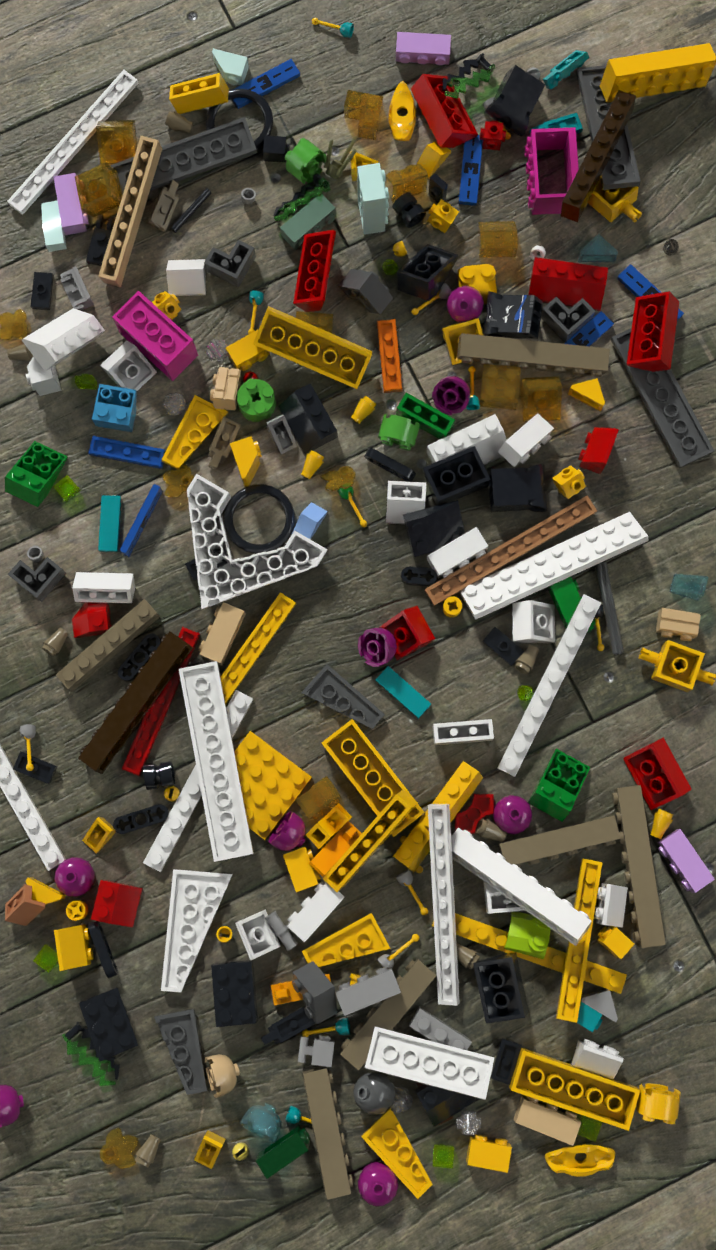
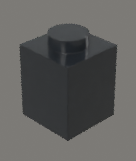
M264 136V161L286 163L285 155L290 151V144H287L286 137Z

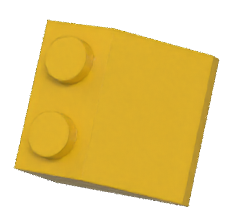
M252 436L230 443L245 487L250 486L260 466L259 458L262 457L258 442H253Z
M86 924L54 930L60 971L91 964L94 956L92 948H89L88 940L91 939L89 929L86 928Z

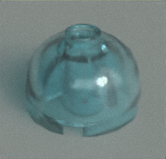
M267 1103L264 1106L255 1105L249 1108L240 1122L241 1125H244L245 1129L261 1138L265 1137V1135L270 1137L268 1141L273 1143L276 1142L282 1127L281 1119L275 1113L276 1108Z

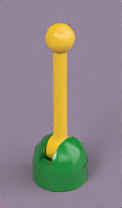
M351 484L338 489L337 492L340 497L349 500L360 520V526L366 527L367 521L363 520L352 499L354 490Z

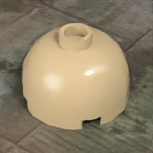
M221 1054L205 1057V1063L209 1062V1067L205 1068L211 1091L216 1090L214 1097L218 1098L230 1093L237 1083V1076L240 1075L237 1063L233 1064L229 1057Z

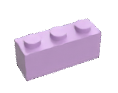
M397 32L396 62L449 65L451 35Z
M75 173L55 176L54 182L61 225L65 235L86 232V224H89L87 213H84L83 209L86 207L84 196H81V191H83L81 179L78 180Z
M676 829L657 842L660 846L658 847L659 852L664 858L667 857L671 862L669 864L670 868L675 874L680 875L682 878L681 884L686 891L690 890V892L696 893L715 880L681 829Z

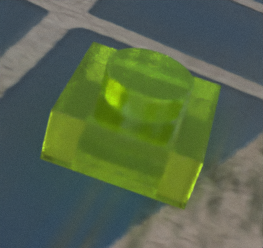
M90 374L75 375V384L78 389L97 390V381L94 376Z
M68 475L53 486L66 502L81 491Z
M45 944L33 962L49 973L58 962L57 951Z
M581 1115V1125L577 1135L596 1142L603 1122Z
M434 1144L432 1167L453 1169L454 1146Z

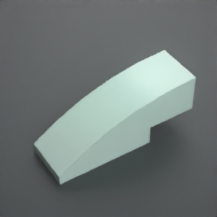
M58 201L41 203L46 248L49 252L67 249Z

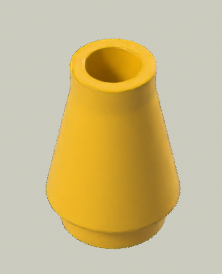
M364 396L363 399L360 398L351 419L360 424L375 410L377 404L367 396Z
M312 450L309 454L307 453L301 475L311 479L324 463V457Z
M659 808L655 812L650 835L662 839L664 833L673 822L672 817L674 814Z

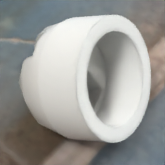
M538 245L533 247L530 252L531 259L534 261L535 257L544 258L546 254L545 248Z

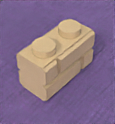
M219 367L218 373L214 374L213 385H215V389H211L210 401H213L215 409L236 410L237 393L241 384L240 369Z
M661 608L658 612L656 633H661V637L672 638L674 635L680 636V640L692 641V639L698 636L701 615Z

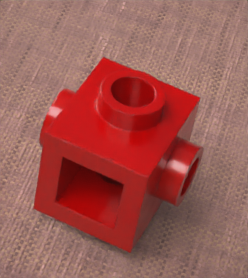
M485 121V127L480 130V140H483L482 149L500 151L501 142H505L506 131L503 130L504 123Z

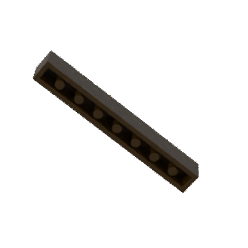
M618 90L562 202L561 217L575 222L579 221L633 112L635 95Z
M172 632L163 636L157 650L150 654L149 661L140 668L138 676L127 686L123 697L116 701L115 708L106 715L103 720L104 723L93 733L89 744L82 748L78 759L95 772L104 773L192 651V646Z

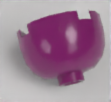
M458 287L448 297V313L452 319L459 323L479 318L483 312V297L473 287Z
M448 376L441 379L435 385L432 392L434 405L439 411L447 415L461 413L467 407L470 400L468 384L457 376Z
M384 628L367 629L358 639L359 654L361 657L364 656L367 660L365 663L372 667H379L388 663L396 653V640L393 634Z
M509 795L496 803L493 819L495 825L507 834L515 835L529 827L532 821V810L525 799Z
M289 811L280 820L279 823L281 824L277 830L274 828L268 841L272 846L281 851L293 850L296 846L300 848L306 840L304 837L306 826L303 820L296 813Z
M72 857L64 860L55 871L54 880L61 893L71 897H78L91 890L95 883V871L89 861L83 858Z
M6 1084L0 1085L1 1128L16 1121L20 1115V1108L24 1107L23 1096L18 1095L15 1088Z
M382 1162L371 1163L365 1166L360 1173L358 1179L359 1193L362 1199L369 1205L376 1207L385 1206L397 1194L398 1178L386 1164Z

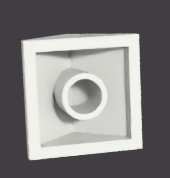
M205 259L168 260L166 268L168 293L175 296L206 295Z
M266 909L235 923L250 961L281 947L278 938L274 935L275 931L265 919L268 916Z

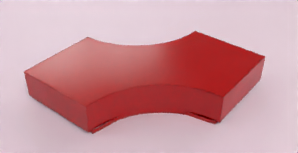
M474 794L470 807L462 813H457L455 816V831L460 828L462 831L466 830L471 834H475L476 826L480 819L486 815L494 814V794Z

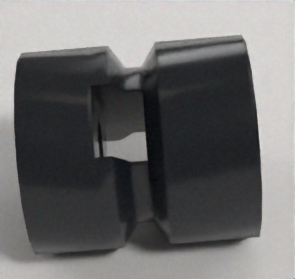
M411 192L401 195L392 205L398 216H402L401 220L407 228L416 226L426 216L425 210L420 204H417V200Z
M172 761L162 762L159 766L156 764L144 765V781L147 790L158 789L160 785L164 788L175 786V773Z

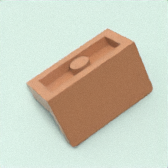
M24 884L5 904V921L27 926L45 909V903L32 900V886Z

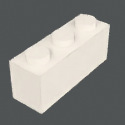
M537 413L504 442L498 453L514 467L520 462L524 464L529 459L530 453L534 455L540 449L541 443L545 445L552 436L550 434L554 428Z
M477 527L429 554L427 561L437 573L438 579L442 576L445 578L452 574L453 570L457 567L462 568L469 564V560L475 557L478 559L485 555L488 545Z
M76 572L72 587L75 602L132 603L135 591L134 575L131 573Z
M492 719L438 723L432 726L434 745L483 742L494 739Z
M321 881L314 889L317 893L312 898L308 896L301 904L303 909L299 913L295 911L287 919L290 922L287 927L304 943L345 897L341 892H336L327 882L324 884Z

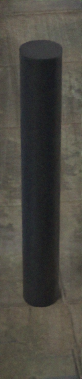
M208 188L201 193L171 227L173 232L176 233L212 194Z

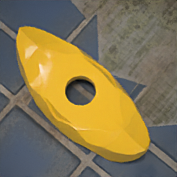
M404 81L400 82L396 87L388 113V122L393 138L399 141H409L416 125L415 102ZM404 108L408 113L405 116H399L397 111Z
M573 1145L545 1154V1159L548 1166L555 1173H566L577 1177L589 1176L598 1171L609 1170L615 1160V1151L612 1148L599 1145ZM577 1153H585L586 1158L583 1161H577L575 1155Z

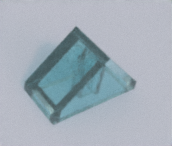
M598 234L580 251L578 262H615L618 251Z
M674 574L669 592L698 601L704 596L709 577Z

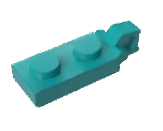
M575 50L550 70L551 73L543 78L546 88L552 89L558 86L559 81L569 77L573 70L581 67L590 58L588 52Z

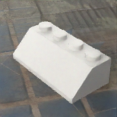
M73 308L22 339V342L46 372L93 342L105 330L94 315Z
M496 414L428 445L427 454L433 464L475 446L483 464L486 465L503 457L498 451L507 439Z

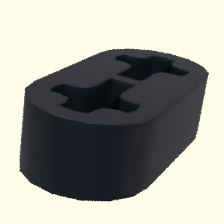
M409 566L401 572V580L407 585L428 587L433 585L437 579V573L431 568ZM408 571H411L412 575H418V577H412L411 580H407L404 574L406 575ZM427 573H430L434 579H430V582H427L426 578H420V576H426Z

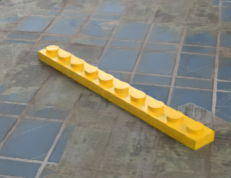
M455 913L456 935L508 954L515 953L514 951L504 949L508 936L507 931ZM548 946L544 959L516 952L519 958L561 973L564 971L566 953ZM587 960L584 981L619 994L622 993L627 974Z

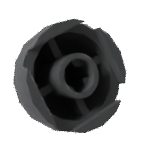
M381 1072L366 1073L356 1082L353 1091L354 1100L363 1112L372 1115L383 1114L388 1107L392 1106L395 1090L393 1083L389 1081L386 1074Z

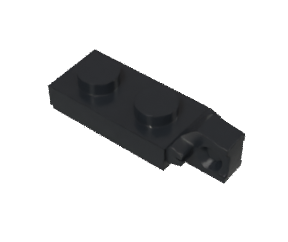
M306 1005L268 1027L269 1033L261 1037L263 1044L266 1045L273 1040L276 1044L282 1043L314 1025V1020L312 1018L309 1019L304 1011Z

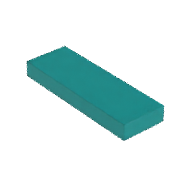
M102 495L99 552H118L121 496Z
M389 666L375 680L418 719L431 705L428 700Z

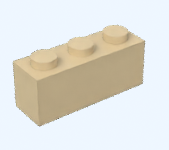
M224 602L221 606H218L214 614L216 619L213 624L210 623L206 632L208 634L206 641L203 640L200 644L199 655L209 661H217L219 665L223 666L246 615L245 612Z
M521 1096L514 1116L515 1123L572 1146L581 1125V1121L577 1118L576 1113L568 1110L565 1113L561 1112L557 1106L549 1103L546 1105L541 1104L539 1100L528 1096L527 1098Z

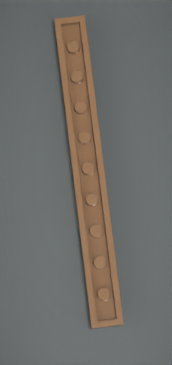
M587 495L427 587L424 591L433 606H436L448 597L459 593L468 585H472L587 519L595 514L597 510Z

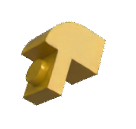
M338 803L306 836L320 849L352 816Z

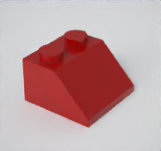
M594 427L592 433L588 432L584 442L587 443L586 449L581 450L578 458L581 461L579 467L601 474L607 464L619 429Z
M418 606L401 611L380 626L390 631L396 640L397 649L394 655L396 660L402 659L435 640Z
M100 880L91 920L133 927L143 888L109 880Z

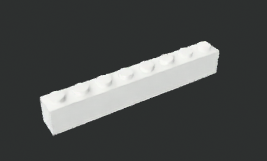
M458 828L451 836L452 859L577 946L592 922L586 913L577 911L569 901L561 900L553 890L538 884L539 882L536 878L530 875L527 876L520 867L505 861L506 859L503 855L494 853L487 844L475 840L470 832L462 831Z

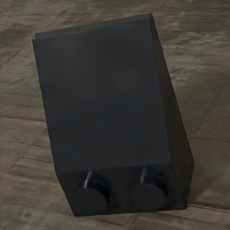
M427 244L397 271L398 290L430 301L440 291L459 258L458 254Z
M458 500L403 515L410 549L414 557L434 552L465 534Z

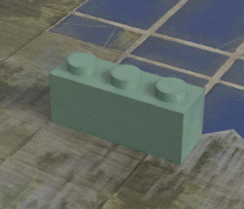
M320 193L280 227L281 236L295 251L299 247L302 248L305 234L321 232L326 224L329 225L335 220L336 208Z

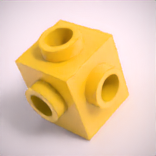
M441 199L437 205L434 203L428 211L430 217L427 222L443 233H446L459 211Z
M165 291L156 295L155 300L152 301L171 320L177 317L178 312L182 310L178 305L180 303L178 298L174 294L170 295Z
M572 466L563 469L552 478L558 492L567 499L578 494L586 487L583 480L585 479L584 474L581 470H576Z

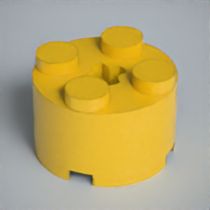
M646 1083L645 1087L642 1084L639 1085L640 1094L637 1112L643 1115L642 1119L650 1122L659 1119L667 1124H675L679 1114L681 1092L677 1089H674V1092L668 1091V1086Z

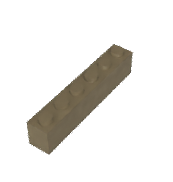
M145 599L142 600L61 669L56 676L67 689L73 692L160 618V616Z
M613 815L500 843L498 847L500 854L505 857V861L511 865L515 864L521 867L520 863L528 862V865L540 863V858L547 857V860L559 858L558 854L565 852L567 856L577 854V849L585 848L586 851L597 849V844L604 843V846L616 844L615 840L621 838L615 816Z
M418 958L416 961L412 959L405 967L407 972L402 977L399 975L396 978L401 993L382 1000L377 1008L373 1006L366 1014L368 1019L365 1023L362 1024L360 1022L353 1030L355 1035L351 1040L347 1038L340 1046L342 1049L340 1055L358 1071L367 1061L374 1028L379 1027L392 1031L437 976Z
M326 1066L302 1071L325 1196L329 1200L350 1195V1188L354 1186L351 1174L347 1175L346 1167L349 1166L347 1153L343 1154L342 1146L345 1145L343 1132L339 1133L338 1125L341 1124L339 1112H335L334 1104H337L335 1091L331 1092L330 1084L333 1083L332 1072L327 1071Z

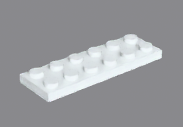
M375 1027L365 1068L486 1100L494 1057Z

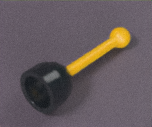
M600 605L594 617L598 638V651H603L605 648L602 644L599 618L604 613L603 605Z

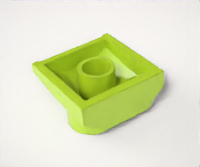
M511 912L509 931L504 949L544 959L549 944L551 928L531 914Z

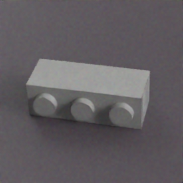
M386 966L376 970V975L369 977L366 974L357 978V983L350 985L347 982L339 985V990L335 992L342 1012L346 1016L401 993L392 968L387 969Z
M420 1006L409 1023L411 1028L436 1043L463 1050H468L472 1043L468 1037Z

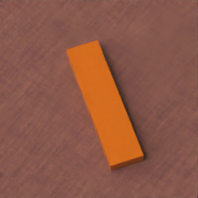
M395 319L377 321L383 391L384 393L402 392Z

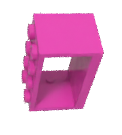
M576 127L531 129L530 137H527V146H525V157H528V163H526V174H529L527 191H530L528 208H531L532 215L561 214L562 202L567 193L539 194L537 150H564L566 191L568 192L579 170Z
M137 291L112 316L119 333L127 341L134 344L171 381H174L198 356L193 339L140 291Z

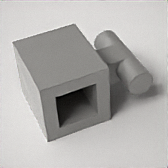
M319 1035V1038L315 1037L314 1046H308V1037L300 1038L298 1062L306 1063V1055H312L311 1065L332 1067L335 1040L331 1039V1036Z

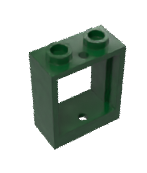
M298 1125L258 1153L256 1163L266 1179L309 1150L311 1137L305 1128L301 1129Z

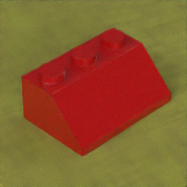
M664 737L623 758L637 785H641L642 795L651 810L692 790Z

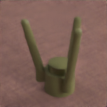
M353 137L341 160L333 159L332 162H330L333 140H330L324 168L327 169L325 173L334 179H338L341 176L343 170L357 152L354 149L348 156L357 137Z

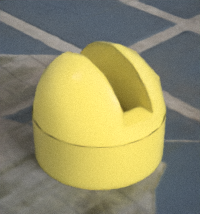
M242 1142L237 1143L232 1150L233 1157L239 1161L246 1159L249 1154L248 1146ZM244 1148L245 1152L237 1156L236 1153Z

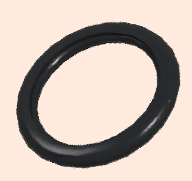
M247 89L229 90L228 101L234 98H247L257 103L263 112L264 128L260 136L254 141L257 150L264 144V136H270L273 129L272 110L267 101L256 92ZM224 103L209 107L206 115V130L215 128L216 113Z
M254 484L239 490L228 502L224 513V526L230 540L242 550L255 554L276 550L289 539L295 524V512L288 497L281 490L265 484ZM255 493L268 494L276 498L284 508L286 515L285 526L281 534L275 540L266 544H253L243 540L238 535L233 524V515L238 503L245 497Z

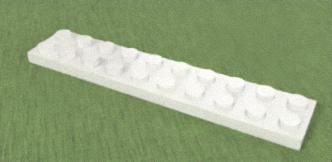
M628 512L480 579L461 590L460 595L476 620L648 541V535L633 515Z
M218 662L180 668L179 674L214 862L254 854Z

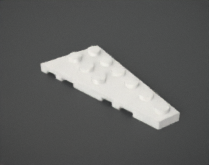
M173 869L161 991L182 992L233 874Z

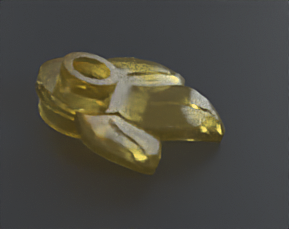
M18 309L14 315L8 312L0 315V325L2 326L0 328V339L10 340L13 337L23 339L27 336V315L23 310Z
M183 464L179 470H168L162 475L163 480L169 485L164 495L167 497H179L184 492H187V488L194 479L188 465Z
M344 466L338 471L332 470L320 477L328 481L325 490L336 491L340 488L348 489L353 486L356 473L352 467Z
M119 1127L111 1130L106 1136V1144L100 1150L101 1160L106 1164L114 1163L120 1169L134 1166L136 1161L131 1152L136 1148L138 1138L132 1135L122 1136ZM107 1150H113L114 1155L108 1156Z

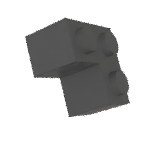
M237 240L230 255L213 247L204 262L206 272L239 288L256 258L255 249L240 240Z
M350 269L338 285L348 298L359 300L370 313L380 315L393 299L388 287L381 284L378 280V275L372 271Z
M555 297L542 309L541 319L564 342H567L593 319L595 310L583 298L571 309H568Z
M47 557L36 571L19 560L8 575L42 602L66 575V572Z
M314 961L293 971L294 981H292V985L297 993L300 992L306 1004L304 1011L309 1019L312 1018L316 1024H319L337 1014L335 987Z

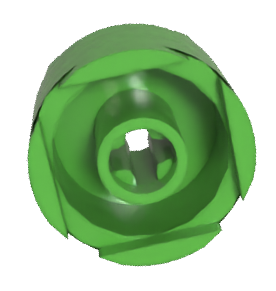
M302 138L293 150L286 153V170L303 184L305 182L310 183L313 181L314 174H321L323 169L320 167L322 163L325 164L327 156L309 140Z
M248 379L239 388L237 402L242 415L247 420L260 422L272 416L276 408L274 391L267 382L260 379Z
M385 414L378 438L382 441L381 444L392 447L393 444H397L400 446V449L410 451L411 447L415 446L420 424L418 422L415 425L411 424V419L397 415H390V418H388L387 414Z

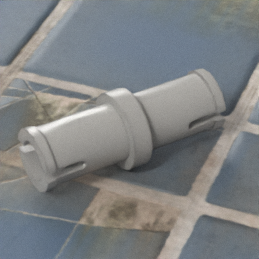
M276 911L265 917L275 931L274 935L279 937L287 951L298 944Z

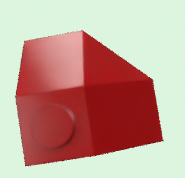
M85 602L72 618L74 638L102 635L110 629L112 624L109 603Z

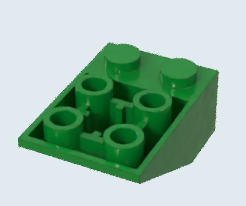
M34 441L5 476V492L39 507L49 494L68 456Z
M555 749L528 803L563 822L575 803L590 767Z

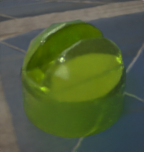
M387 259L384 261L382 268L385 274L393 275L397 272L398 265L394 260Z
M528 685L519 686L517 691L518 698L521 701L531 700L534 695L532 692L533 688Z

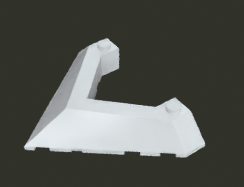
M198 474L195 475L187 488L201 609L315 568L327 552L326 548L294 530L285 547L253 554L241 559H232L222 518V512L231 499L229 492ZM219 548L221 553L218 555L217 552L213 553V550ZM222 559L227 561L228 564L217 567V564L222 562Z

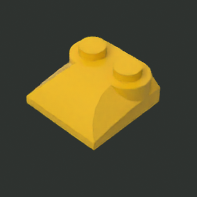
M489 264L470 265L457 270L459 287L470 286L477 289L483 297L484 305L487 304L489 291L497 293L494 266Z
M479 318L442 328L443 338L446 342L452 365L462 363V360H457L458 342L462 333L483 335Z

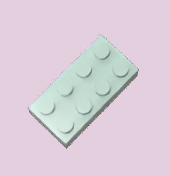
M380 163L357 166L358 206L364 235L385 232V224H388L389 192L388 188L385 187V171L381 170Z

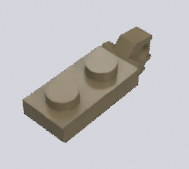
M172 180L167 188L163 187L160 191L148 220V224L162 232L166 231L179 200L178 194H176L179 183Z
M226 417L222 418L209 449L208 456L211 457L208 465L209 468L217 469L219 462L223 463L228 457L231 450L230 443L234 442L241 424Z

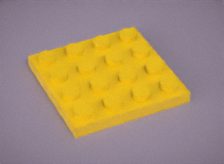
M249 731L234 752L249 829L266 840L312 777L253 732Z

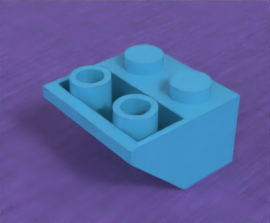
M99 384L92 416L95 426L132 432L136 417L137 391Z

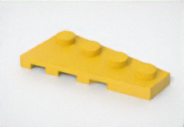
M194 395L161 462L179 470L218 426L222 418L226 417L228 411L215 409L212 403Z
M370 913L302 950V953L307 963L314 961L318 967L391 948L373 914Z
M390 1107L361 1137L413 1195L419 1199L433 1184Z

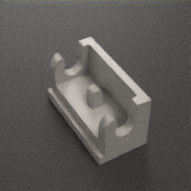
M76 266L60 275L61 283L74 309L81 311L94 305Z

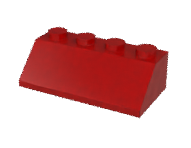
M422 74L412 86L411 91L430 130L436 138L437 144L441 148H454L475 138L478 133L452 83L447 84L445 91H442L443 78L447 79V76Z
M335 230L304 235L293 304L305 312L321 311L325 302L336 235Z
M535 257L532 265L528 295H535L543 303H549L557 297L565 306L573 307L583 298L594 310L600 311L606 288L608 268Z
M670 291L636 297L627 366L652 372L671 369L679 300Z

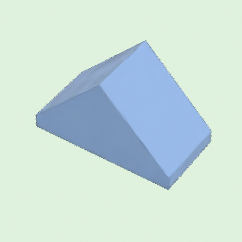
M311 502L300 514L294 530L311 540L328 511Z

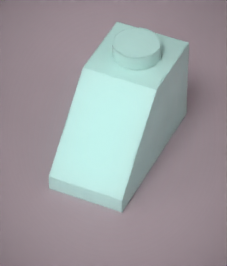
M213 48L214 63L224 80L231 85L244 84L249 68L248 58Z

